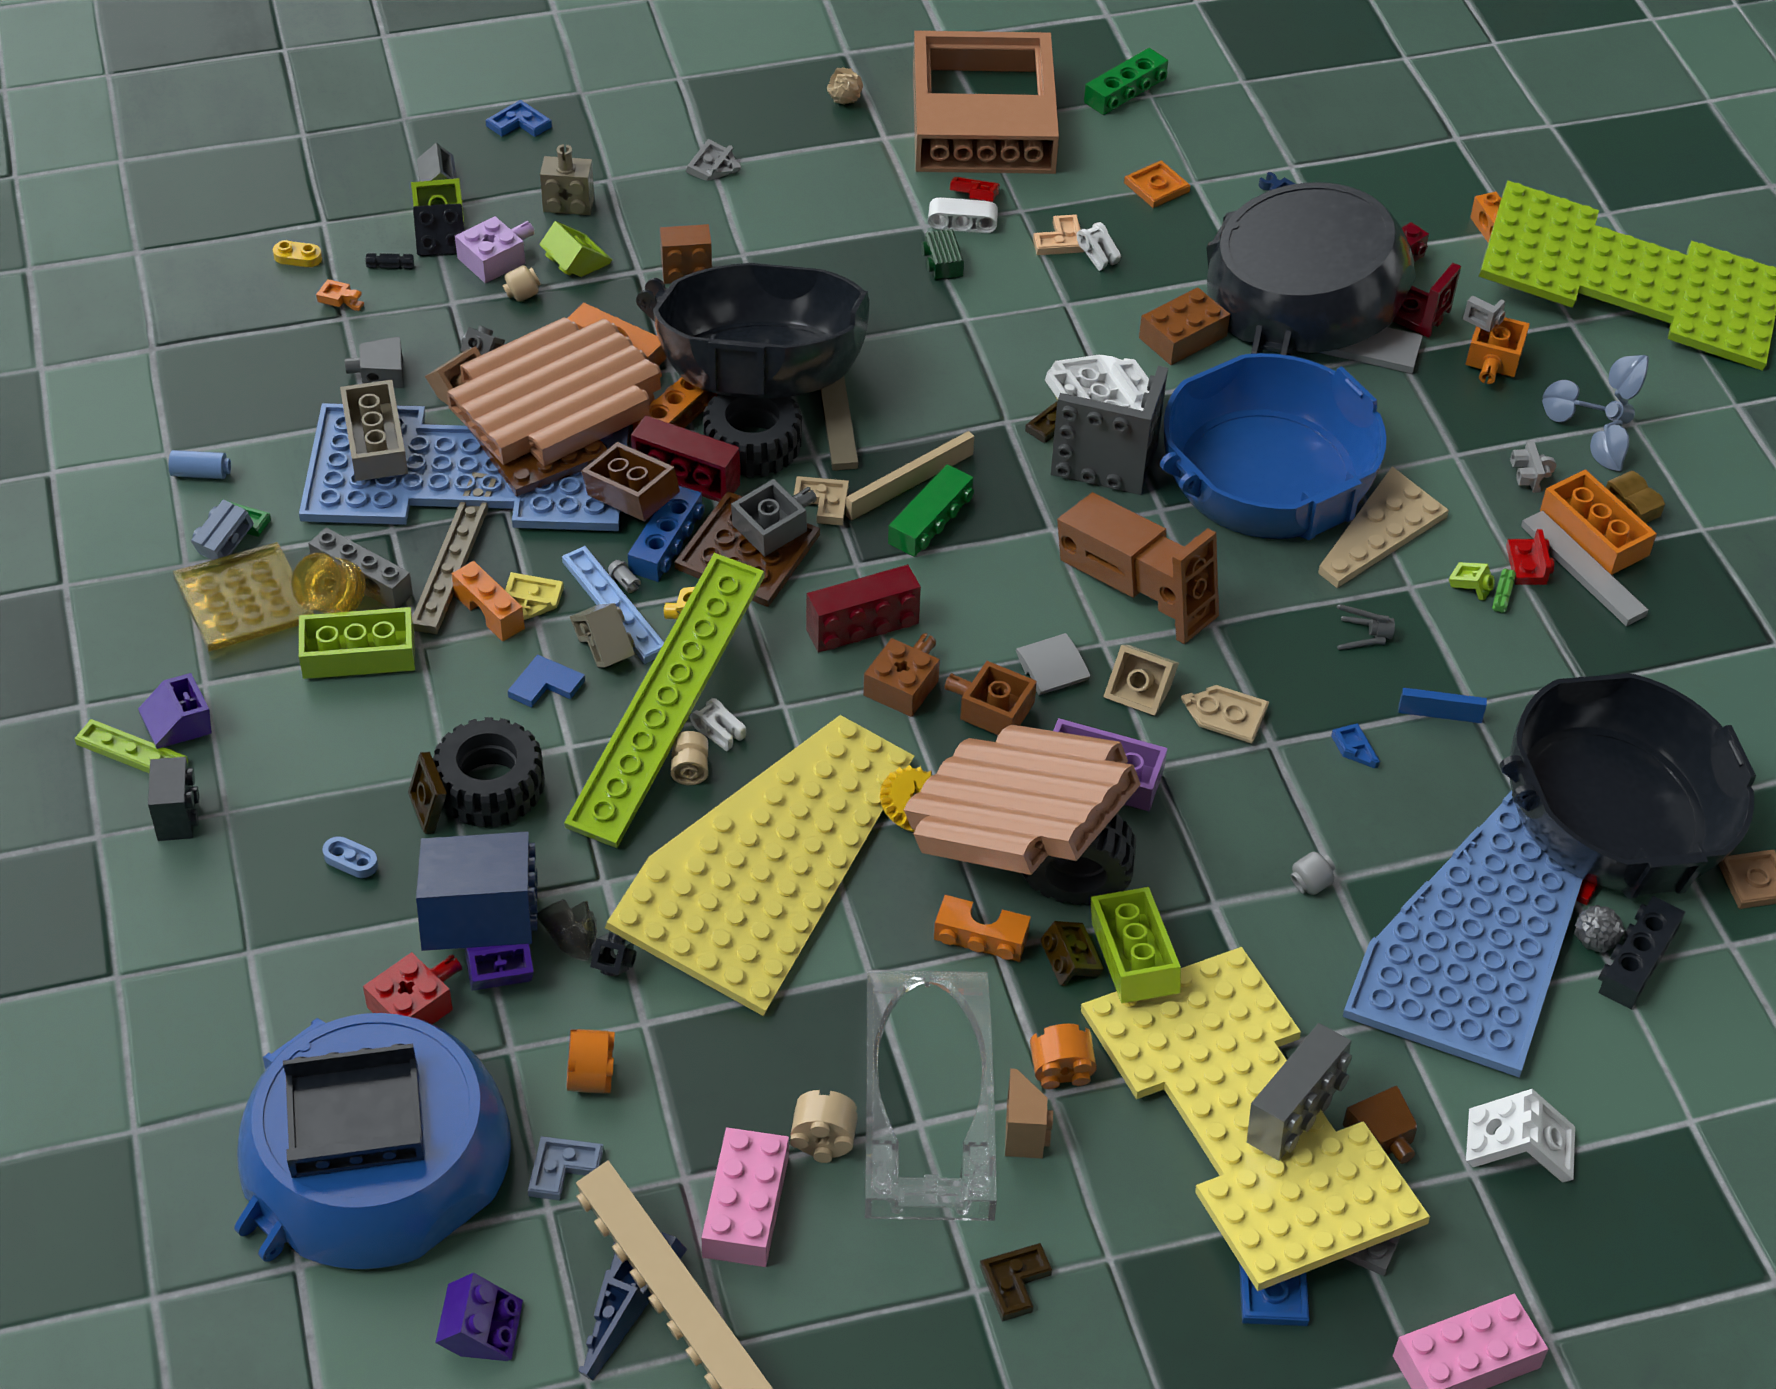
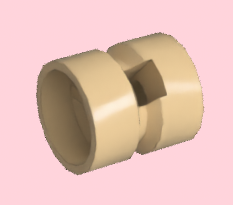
M685 731L677 735L672 747L673 759H671V776L676 782L684 785H696L707 778L708 739L703 734L695 731Z

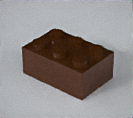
M616 442L581 471L588 496L642 521H646L680 492L673 466L619 442Z

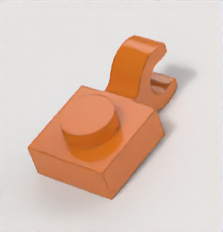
M327 279L316 294L318 302L340 307L342 303H345L352 310L359 311L364 305V302L358 301L362 295L360 291L351 290L350 284Z

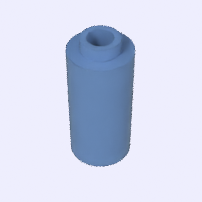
M172 450L169 455L170 476L225 479L226 474L231 472V459L227 458L226 453Z

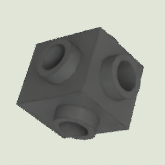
M479 325L478 329L468 327L467 332L462 338L460 351L464 352L476 346L480 354L483 355L503 346L505 340L492 335L494 330L481 325Z

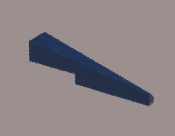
M660 1231L673 1251L681 1259L687 1248L677 1237ZM615 1252L611 1268L605 1272L594 1313L596 1323L593 1334L587 1338L588 1352L584 1366L579 1367V1372L592 1381L650 1302L648 1297L652 1295L646 1285L642 1288L637 1285L630 1274L633 1267L628 1260L622 1263Z

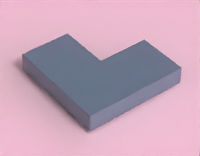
M541 1136L528 1187V1196L560 1200L566 1173L586 1176L598 1168L604 1151L603 1144Z

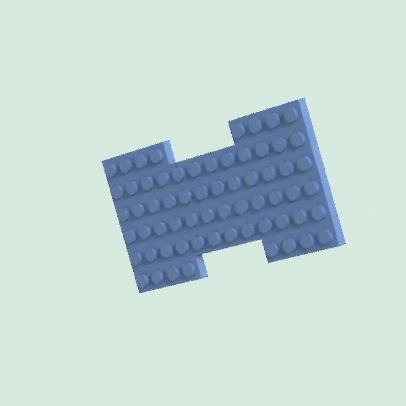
M322 403L299 511L300 521L406 525L410 506L458 507L460 502H466V506H480L483 502L487 503L488 508L513 509V528L619 531L621 510L588 496L582 472L556 482L553 481L543 487H537L533 491L516 497L467 426L425 425V406H397L408 474L355 481L343 404ZM630 425L600 440L607 449L616 442L628 446ZM476 472L489 475H486L483 478H476L475 480V478L472 476V473ZM491 478L496 479L494 487H488ZM471 479L472 483L469 486H467L469 480ZM480 488L483 490V495L481 497L473 496V490ZM471 489L469 496H463L465 491ZM486 491H492L490 497H484Z

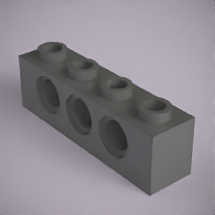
M325 528L308 543L312 566L391 609L399 608L413 595L410 572L328 528Z

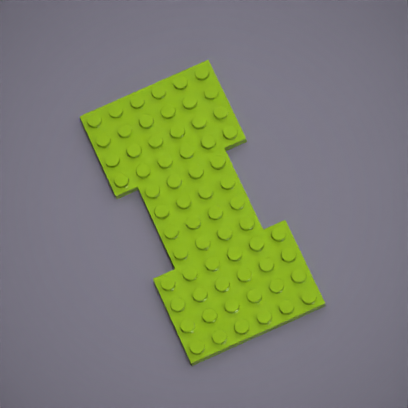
M1507 180L1478 277L1572 308L1578 293L1671 323L1668 334L1669 340L1763 371L1767 364L1776 316V267L1768 266L1749 258H1743L1728 251H1722L1692 240L1688 246L1687 254L1670 250L1655 243H1649L1633 236L1595 225L1599 213L1597 209Z

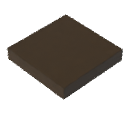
M420 752L408 794L425 834H434L447 793L431 753Z

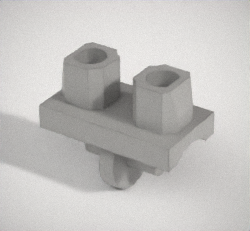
M1527 441L1525 449L1513 450L1510 458L1512 467H1524L1517 470L1516 479L1518 485H1530L1532 492H1541L1540 481L1544 477H1551L1552 472L1555 471L1557 466L1554 458L1544 454L1539 455L1534 441Z

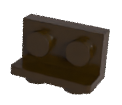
M1054 921L1042 936V946L1059 985H1067L1073 976L1098 977L1104 970L1083 923Z

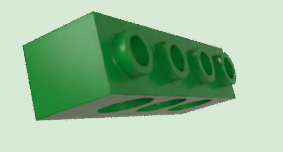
M1151 48L1145 49L1086 83L1084 103L1100 114L1105 115L1154 85L1164 81L1168 74L1169 60Z

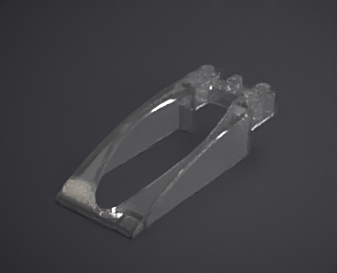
M867 970L865 1219L995 1221L997 1203L995 1105L988 973ZM921 984H925V987H929L930 984L937 985L956 1000L973 1028L980 1051L982 1067L981 1091L976 1114L963 1142L960 1178H938V1175L925 1174V1178L898 1177L899 1141L889 1122L881 1098L878 1079V1053L885 1025L899 1000L908 991Z

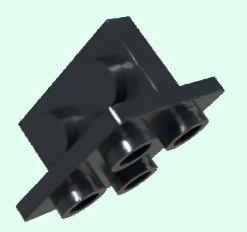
M462 204L414 206L413 215L417 255L457 253L455 236L465 231Z

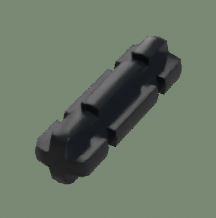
M367 253L365 262L368 268H377L378 265L380 268H400V266H403V268L411 269L414 266V256L412 254L400 256V254L380 253V256H377V253Z

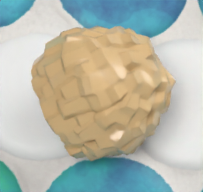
M842 67L835 70L830 78V84L827 86V91L831 98L834 99V102L845 105L854 103V101L860 98L863 82L861 77L854 73L851 68Z

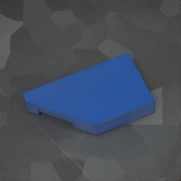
M1358 723L1332 730L1331 737L1343 757L1372 768L1379 767L1380 760Z

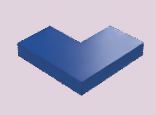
M519 100L486 119V126L501 137L518 127L536 137L552 127V120L522 100Z
M537 654L509 688L508 697L529 707H533L547 689L571 699L585 682V675Z

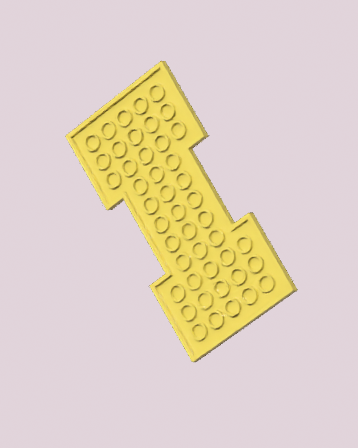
M1242 947L1181 968V993L1121 1004L1116 991L1081 1004L1083 1016L1136 1100L1165 1090L1218 1172V1177L1197 1184L1195 1193L1257 1291L1429 1223V1214L1364 1121L1335 1131L1324 1113L1320 1110L1316 1115L1312 1128L1308 1132L1303 1131L1299 1136L1295 1149L1291 1153L1287 1151L1279 1161L1246 1143L1251 1103L1287 1061L1278 1047L1299 1040L1301 1031Z

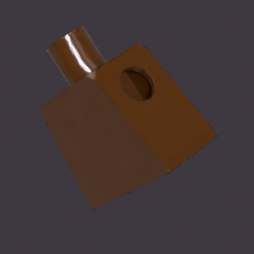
M1397 1085L1347 1107L1342 1124L1345 1128L1364 1121L1387 1155L1393 1153L1400 1164L1407 1163L1415 1156V1151L1410 1144L1414 1141L1417 1123Z

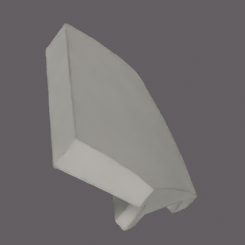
M708 139L687 165L686 173L708 181L740 171L741 166L735 160L732 153V145L725 148Z

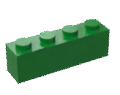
M947 464L889 525L888 544L913 557L922 549H926L931 539L936 534H940L945 524L951 518H955L959 509L972 499L974 495L973 477Z

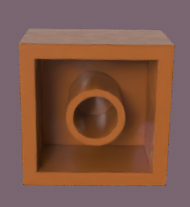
M709 224L660 227L661 266L664 284H671L685 275L712 268Z

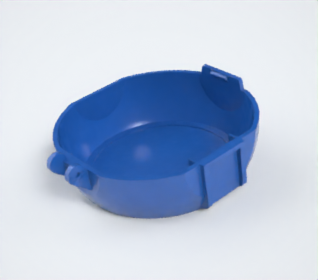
M1245 354L1183 380L1173 391L1165 409L1163 434L1166 455L1162 458L1160 467L1165 472L1174 476L1185 497L1199 512L1224 528L1240 534L1266 539L1302 537L1310 540L1327 529L1354 519L1357 504L1370 489L1380 470L1386 450V431L1382 417L1377 412V399L1342 366L1334 371L1319 363L1289 355Z
M366 1013L336 1019L328 1023L316 1018L311 1022V1026L272 1054L268 1053L263 1056L265 1071L250 1094L239 1128L237 1148L238 1171L243 1194L249 1203L234 1226V1230L240 1236L252 1233L257 1226L264 1231L267 1238L258 1252L263 1261L268 1262L275 1259L283 1250L284 1243L288 1242L300 1256L324 1265L350 1269H373L399 1265L422 1257L487 1206L496 1196L503 1182L511 1152V1131L503 1097L489 1071L465 1044L450 1033L426 1021L399 1014ZM413 1043L417 1061L424 1160L291 1178L286 1149H289L286 1075L283 1068V1060H291L300 1056L313 1057L326 1055L331 1052L344 1053L358 1051L362 1048L374 1049L389 1047L394 1044Z

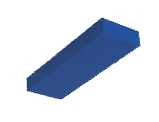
M1403 688L1398 713L1482 723L1487 706V698Z

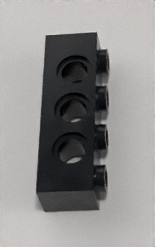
M1652 896L1647 906L1641 904L1634 918L1637 920L1636 925L1629 924L1622 938L1625 940L1624 945L1617 944L1610 958L1613 960L1611 966L1605 964L1598 977V980L1602 981L1598 993L1632 1010L1678 932L1686 912L1655 896Z

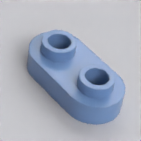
M345 837L330 838L323 845L325 862L350 875L366 878L373 875L378 868L377 856L373 850Z

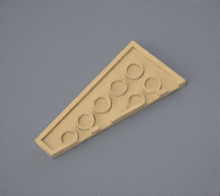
M1391 467L1321 563L1318 573L1338 588L1447 518L1449 510L1394 467Z

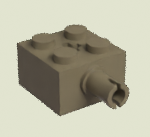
M564 144L557 147L558 157L544 156L540 172L543 212L591 215L594 201L592 159L572 158V147L566 145L567 152H565Z

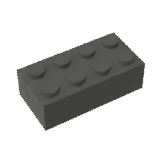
M1318 1023L1252 1101L1246 1143L1278 1161L1287 1151L1291 1153L1295 1149L1302 1132H1308L1312 1128L1316 1115L1320 1110L1324 1112L1329 1107L1333 1094L1337 1090L1342 1091L1349 1079V1075L1346 1074L1347 1068L1352 1060V1055L1349 1054L1351 1040Z

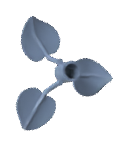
M1646 355L1626 356L1618 359L1612 365L1609 372V384L1617 389L1615 396L1619 401H1612L1606 407L1577 400L1579 387L1569 380L1554 382L1543 394L1542 403L1545 412L1553 421L1566 422L1575 413V405L1605 411L1607 418L1614 421L1604 425V431L1596 432L1592 436L1590 444L1594 459L1608 469L1622 471L1623 462L1629 448V435L1622 425L1631 422L1635 415L1634 407L1631 404H1627V399L1634 398L1643 387L1647 375L1649 357Z

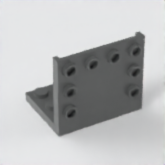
M1158 366L1155 376L1150 375L1147 386L1149 393L1144 392L1141 408H1144L1143 411L1060 393L1057 401L1050 475L1141 495L1159 442L1168 368Z

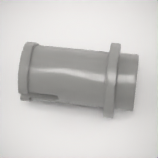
M615 560L609 565L610 577L616 579L628 593L638 589L637 585H640L641 581L628 569L625 561Z

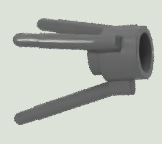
M1341 604L1337 605L1339 610L1369 618L1362 619L1342 616L1341 620L1368 625L1369 635H1374L1372 639L1338 645V650L1373 644L1385 645L1386 639L1391 640L1393 638L1394 618Z

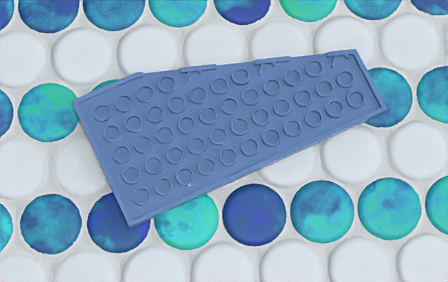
M1512 790L1480 827H1477L1453 852L1452 857L1429 881H1426L1405 903L1401 911L1382 932L1369 942L1342 1017L1520 1077L1583 879L1556 863L1533 840L1518 814L1512 797Z

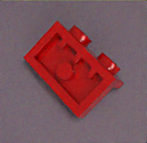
M1543 529L1536 530L1534 539H1508L1506 549L1511 570H1514L1516 573L1515 585H1547L1549 574H1553L1554 560L1549 557V540L1545 539Z

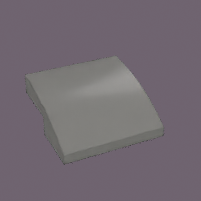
M1066 633L1015 650L1025 675L1029 674L1031 679L1037 681L1036 691L1038 696L1086 681L1090 678L1089 671L1079 651Z

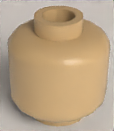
M522 265L505 274L506 284L502 286L509 299L514 297L516 301L523 302L539 292L538 286L541 283L532 267L528 269Z

